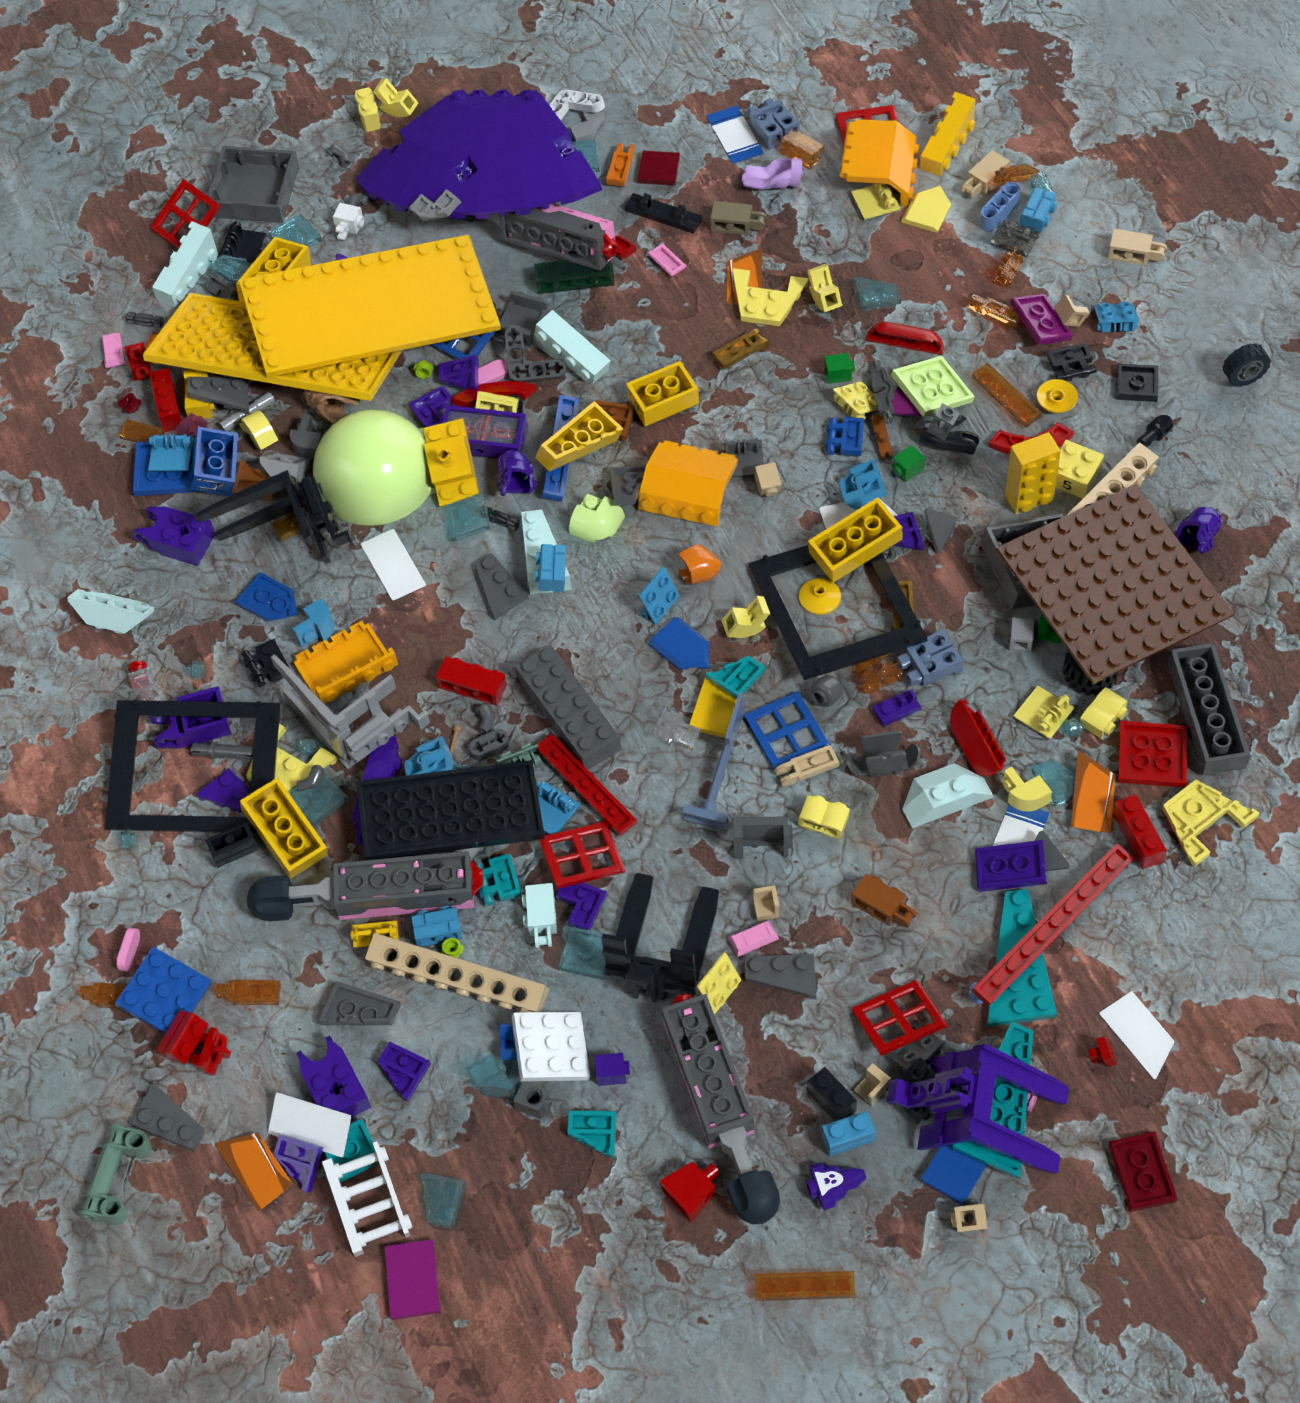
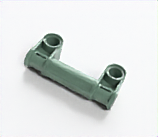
M111 1124L107 1143L103 1144L97 1165L85 1193L87 1198L83 1209L78 1212V1216L93 1222L120 1225L127 1220L128 1209L119 1198L108 1196L122 1154L144 1158L152 1151V1143L141 1130ZM143 1141L140 1146L135 1147L137 1142ZM119 1207L115 1214L110 1215L114 1208Z

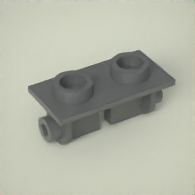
M207 272V275L211 278L204 283L206 291L217 297L221 292L219 298L238 301L237 287L234 283L230 282L228 285L225 283L226 279L220 275L215 274L213 276Z

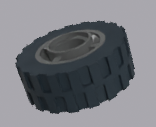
M1250 343L1234 350L1225 359L1222 370L1234 386H1247L1266 374L1268 368H1270L1271 360L1260 344Z

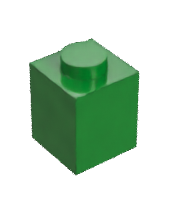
M848 353L824 357V370L828 384L852 381V372H855L854 360H850Z
M910 445L893 457V473L897 477H901L905 482L924 470L925 457L913 445Z

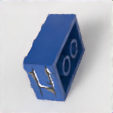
M197 427L193 440L190 490L231 496L236 476L238 433Z

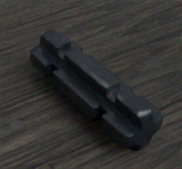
M128 312L126 316L127 323L130 324L137 322V325L151 327L154 325L157 328H162L164 324L162 316L153 317L154 315L137 313L136 315L135 312Z
M485 506L481 511L482 518L491 519L492 522L505 527L508 525V528L512 530H517L520 525L518 518L513 516L510 518V515L497 510L492 511L493 509Z

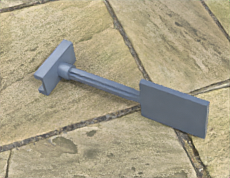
M739 691L725 736L726 744L721 752L707 800L704 801L702 808L685 804L682 812L685 814L684 821L724 831L728 829V815L715 812L717 806L715 803L745 712L744 692Z

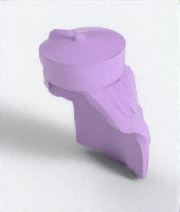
M779 158L772 161L766 167L747 165L742 175L743 186L759 190L770 188L783 189L787 186L797 188L804 173L802 171V160L800 158Z

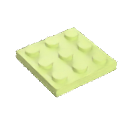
M943 356L894 369L891 374L892 378L923 417L936 414L942 403L955 408L972 403L975 397Z

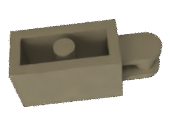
M714 201L711 214V232L749 235L750 229L763 230L765 228L764 221H766L767 215L763 212L752 211V205Z

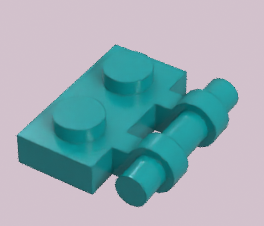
M510 853L488 859L490 867L486 869L483 868V864H476L483 870L484 885L480 888L479 894L480 898L484 900L485 906L493 905L492 897L497 894L499 895L500 902L522 896ZM493 877L495 885L489 886L487 879Z

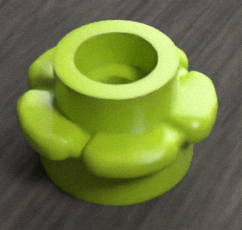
M424 360L419 361L418 364L414 365L416 376L421 379L429 378L433 365Z
M448 938L442 944L441 953L459 958L464 948L459 940Z

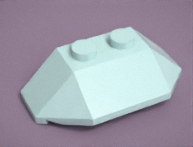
M77 589L68 596V602L86 624L95 626L97 629L113 630L118 634L131 630L152 614L155 608L145 602L107 593L86 592Z
M953 763L914 778L902 811L911 828H915L991 799L993 794L983 777Z

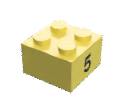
M1065 440L1060 449L1061 453L1055 488L1083 499L1089 493L1102 470L1104 454Z

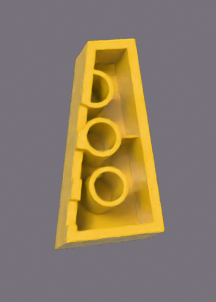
M954 92L952 106L947 105L944 111L943 122H938L934 136L931 135L921 154L920 169L941 176L944 170H948L952 158L957 156L961 144H965L968 133L974 130L976 121H974L976 99L958 92Z
M594 401L540 446L535 458L550 472L616 442L623 428Z

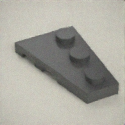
M646 465L609 467L614 506H628L636 503Z

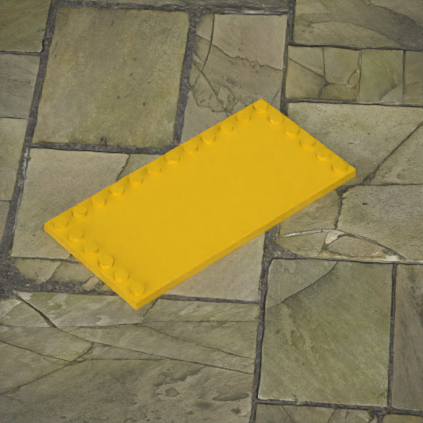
M469 234L239 280V286L267 378L493 332L501 328Z
M189 293L143 353L144 361L155 364L160 363L356 398L362 401H372L403 350L267 378L245 303Z

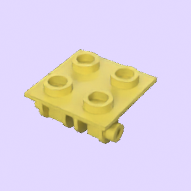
M874 183L872 186L851 191L864 220L901 210L889 184Z
M861 381L833 389L835 392V402L847 414H851V417L864 418L865 420V413L878 410L874 397L875 394Z
M1037 686L1013 717L1051 739L1074 710V707L1069 705L1070 698L1067 695L1063 694L1056 697L1040 686Z
M723 952L697 985L701 995L707 994L714 1015L741 982V978L726 952Z

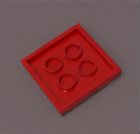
M1120 721L1118 783L1185 788L1187 785V725Z

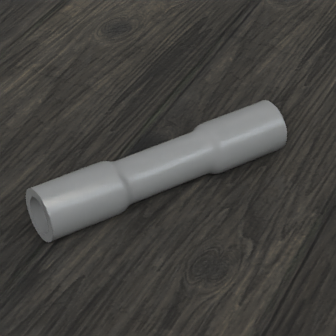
M267 392L254 400L249 405V414L257 410L261 411L274 403L275 399L272 394ZM240 410L219 422V426L222 431H229L242 422L241 419L249 414L243 413Z

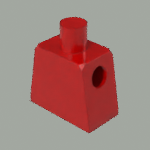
M690 1162L659 1181L660 1189L691 1223L715 1195V1185L711 1181L720 1172L713 1163L708 1164L701 1170L694 1162Z

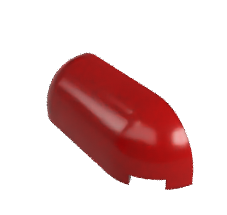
M879 322L869 329L865 341L926 353L942 356L944 353L943 341L936 332L899 323Z
M959 699L950 715L951 729L977 774L992 776L1004 769L1003 763L1006 761L1002 749L980 711L974 712L966 705L968 701Z

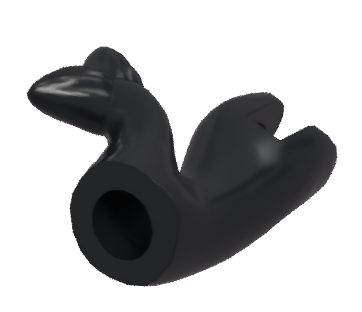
M959 415L952 429L963 423L966 417ZM932 421L925 422L920 442L938 449L960 451L970 455L975 453L980 440L977 434L969 431L949 432L945 441L927 432Z

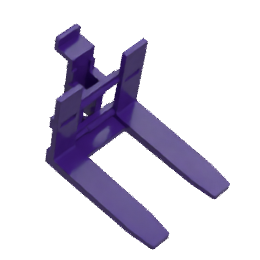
M987 1044L973 1046L972 1049L960 1052L952 1051L945 1053L944 1056L931 1058L930 1068L936 1073L935 1078L915 1083H908L901 1079L889 1082L886 1100L888 1104L896 1103L907 1109L925 1106L935 1113L934 1124L920 1126L917 1150L922 1151L973 1141L1035 1169L1052 1174L1058 1173L1059 1154L990 1119L996 1078L1044 1100L1061 1105L1067 1104L1069 1087L1053 1076ZM963 1086L965 1094L958 1091L950 1092V1088ZM963 1108L962 1118L946 1121L947 1111Z

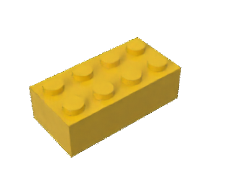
M274 237L240 279L310 266L309 246ZM238 280L236 287L239 302L244 303Z
M1049 432L1011 446L1005 497L1015 514L1028 512L1040 505H1047L1054 499L1061 450Z
M877 497L808 540L809 553L834 583L901 541L902 526Z
M278 777L240 800L242 812L289 879H292L328 856L326 845Z

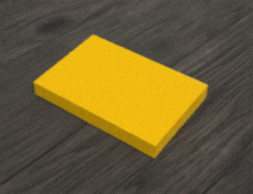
M705 676L689 724V730L725 738L737 699L708 681Z

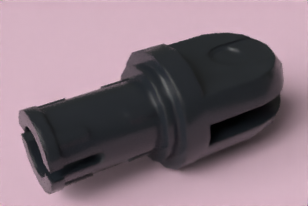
M1168 415L1156 417L1147 425V431L1136 442H1140L1148 448L1155 440H1162L1173 429L1172 418Z

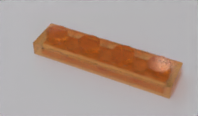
M989 363L973 372L972 378L1025 428L1041 418L1042 412Z
M854 1271L755 1274L756 1301L855 1298Z

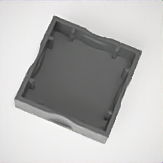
M222 146L217 162L216 175L211 182L207 195L221 205L213 218L283 223L299 170L296 151L257 150L249 147Z
M1063 513L1039 517L1027 522H1012L985 528L980 544L1011 610L1034 606L1035 603L999 555L996 548L1064 517Z

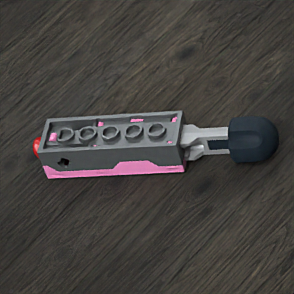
M554 203L548 204V209L543 210L542 206L530 209L531 213L516 215L515 212H506L504 217H501L500 213L490 214V218H486L501 227L502 240L599 271L617 253L618 246L615 241L614 224L612 221ZM465 215L466 217L463 219L470 222L477 220L475 215Z
M469 851L333 863L334 877H326L319 884L292 886L289 877L286 875L261 878L249 888L246 902L249 911L254 916L269 922L289 920L292 917L293 907L323 905L329 910L336 909L339 920L412 914L422 910L433 912L438 911L443 906L466 909L475 908L474 895L484 885L483 870L471 861Z
M686 993L680 994L673 999L670 1006L662 1008L666 1032L709 1149L720 1145L722 1152L731 1156L735 1163L739 1176L729 1183L726 1190L734 1211L741 1219L752 1225L764 1224L772 1219L778 1211L780 1195L771 1172L767 1170H752L745 1149L748 1144L746 1138L748 1135L755 1133L753 1115L707 994L697 997Z

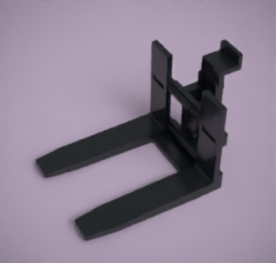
M288 470L254 484L194 514L195 519L201 523L282 490L287 495V498L214 533L215 537L221 541L295 512L304 540L309 545L314 544L309 528L312 529L321 556L327 563L331 562L324 542L327 541L323 530L326 529L330 533L333 542L337 546L349 542L354 548L357 547L355 537L350 530L338 534L337 531H340L337 520L332 518V505L329 500L326 501L321 484L317 483L315 477H306L299 482L295 476H290Z
M636 873L628 891L616 936L602 933V954L605 958L606 976L615 975L623 977L627 982L628 993H632L635 999L639 998L640 993L650 994L653 1003H657V999L665 1000L666 990L677 991V989L695 995L717 913L719 890L708 887L701 888L694 905L683 949L671 948V962L646 956L640 957L635 954L651 899L653 876Z

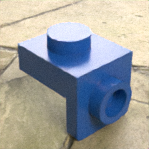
M512 1023L500 1024L501 1060H516L517 1054Z

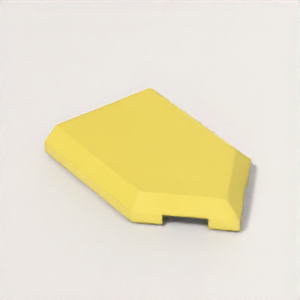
M941 186L915 193L901 223L938 233L951 207V203Z

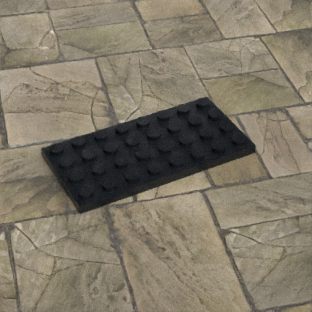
M532 760L356 782L365 861L545 839Z

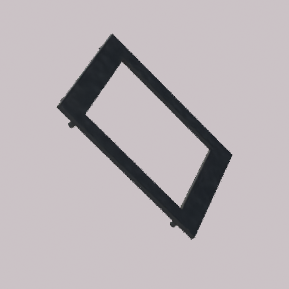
M805 545L770 557L763 555V559L748 563L803 680L928 641L920 625V620L915 616L883 553L870 559L869 562L894 607L903 628L811 657L771 576L816 563L809 553V546Z
M117 700L116 714H114L115 726L107 808L105 809V830L221 833L247 822L251 833H257L247 817L130 815L139 716L256 718L250 794L275 779L281 704L260 701Z

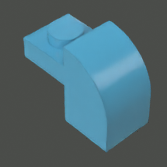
M320 598L303 608L307 620L292 628L301 647L319 637L325 641L334 632L335 623L328 606Z

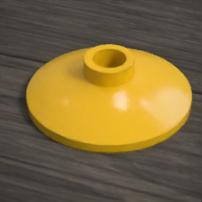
M1060 379L1046 381L1039 387L1037 400L1040 406L1049 412L1064 413L1076 405L1078 393L1071 383Z
M825 578L811 579L799 591L801 606L807 612L816 615H824L834 611L841 601L839 587L831 580Z

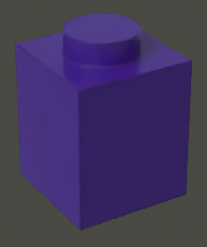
M623 1052L595 1055L598 1086L626 1083V1075H630L629 1060L624 1061Z

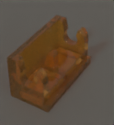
M794 129L782 138L780 153L789 159L800 158L802 166L810 170L821 160L822 157L818 156V154L824 150L825 145Z

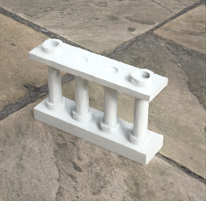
M377 1141L373 1142L376 1152L339 1165V1163L334 1165L331 1158L322 1161L355 1257L364 1254L362 1247L366 1246L367 1242L403 1229L404 1235L407 1238L410 1236L408 1229L413 1228L408 1214L403 1216L385 1164V1161L389 1160L385 1147H379ZM379 1161L383 1175L348 1188L341 1186L339 1178H342L343 1174ZM387 1184L391 1194L390 1198L358 1210H349L347 1201L351 1200L350 1197ZM395 1206L399 1220L366 1233H362V1231L357 1233L355 1224L358 1223L359 1219Z

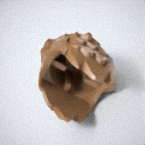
M304 389L307 405L311 409L316 410L321 418L330 421L332 424L346 416L343 410L344 403L355 405L360 403V399Z

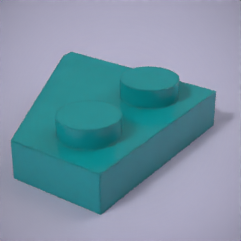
M746 656L735 663L724 665V669L717 672H708L706 679L737 699L739 691L745 694L764 674L766 668L750 656Z
M569 1110L568 1137L610 1158H615L616 1111Z

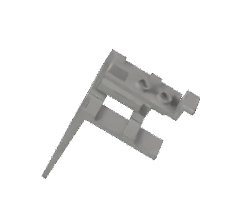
M275 654L271 656L275 668L325 724L326 728L287 689L283 690L285 699L328 750L337 756L338 761L347 770L376 748L386 744L390 737L404 730L410 722L419 730H422L430 723L426 710L418 715L409 705L403 710L399 708L389 717L381 710L379 701L396 689L394 678L391 674L338 715H334ZM369 710L371 719L351 733L349 724Z

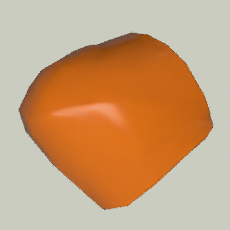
M701 544L694 545L678 554L679 558L687 565L686 568L677 570L686 584L692 585L708 582L720 572L721 561Z

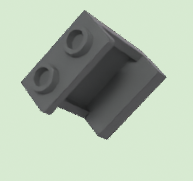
M511 291L510 303L501 318V328L494 333V337L505 341V330L511 325H516L522 330L524 346L531 348L536 324L549 313L547 301L540 297ZM512 331V334L508 336H511L513 343L517 344L516 336L519 334H516V331Z
M788 816L733 818L734 859L743 858V846L782 845L784 847V857L788 856V849H793L792 825H788Z

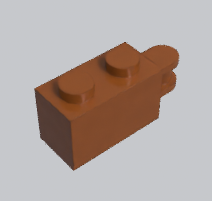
M866 873L851 894L852 905L889 927L895 921L908 928L910 920L917 916V912L904 904L905 896L899 889L887 886L876 876H870Z

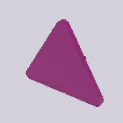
M898 386L895 389V396L892 400L894 414L922 416Z

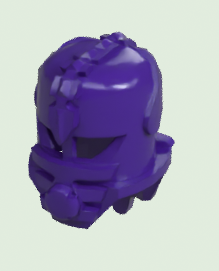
M508 450L497 458L499 474L497 487H499L498 491H500L501 496H505L506 493L524 492L530 494L536 489L537 482L533 477V466L526 455L518 451Z
M1197 507L1180 522L1178 529L1173 534L1182 545L1195 549L1200 554H1205L1214 547L1213 537L1219 532L1223 518L1212 507ZM1189 528L1194 534L1188 533L1186 529Z

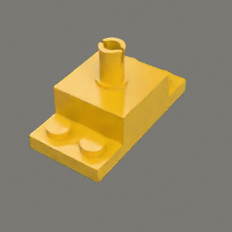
M464 419L423 428L426 439L424 447L432 484L436 487L439 506L443 508L480 499Z

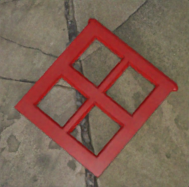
M894 105L836 113L843 146L847 130L845 120L863 117V120H872L871 116L888 113L890 121L898 122Z
M182 179L159 215L150 225V229L179 249L182 243L175 236L185 222L190 224L192 221L207 227L221 205L188 181ZM185 190L195 196L186 212L175 205ZM201 200L210 208L201 222H198L190 214ZM170 212L181 218L171 234L160 227Z
M606 821L546 835L545 839L539 840L556 889L625 873V868ZM601 832L606 846L585 850L581 837ZM571 839L576 853L555 857L551 844ZM609 852L613 866L593 870L588 856ZM579 859L583 873L562 877L558 864Z
M913 980L851 1008L852 1013L880 1056L943 1028H947L946 1021L918 980ZM914 991L922 1004L901 1012L894 1000ZM885 1004L892 1017L872 1025L865 1012ZM926 1009L934 1022L913 1030L906 1018ZM897 1022L905 1035L884 1043L877 1030Z

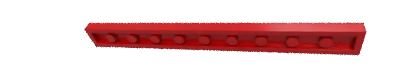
M1116 843L973 987L971 992L990 1007L1133 861L1134 857Z

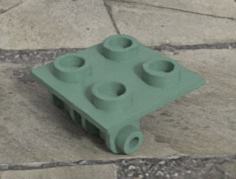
M532 743L525 744L519 747L520 750L513 754L511 751L499 755L495 765L513 763L518 760L521 762L523 759L524 761L532 760L533 768L538 767L541 759L539 755H534L538 744L532 746Z

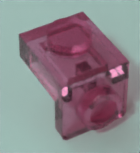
M190 413L175 429L177 435L187 434V436L193 437L197 427L208 428V422L202 416L198 417Z

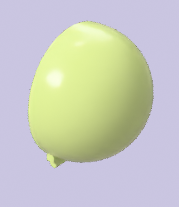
M376 409L349 414L338 420L328 429L316 449L313 461V477H315L317 483L321 484L326 501H330L333 508L332 514L346 522L365 526L391 523L411 514L423 504L429 495L436 493V487L431 481L424 444H426L424 429H418L413 423L398 414Z

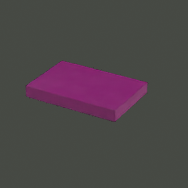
M1045 293L1011 299V306L1038 345L1071 340L1073 334L1067 326L1063 325Z
M433 1239L385 1246L391 1320L441 1313Z

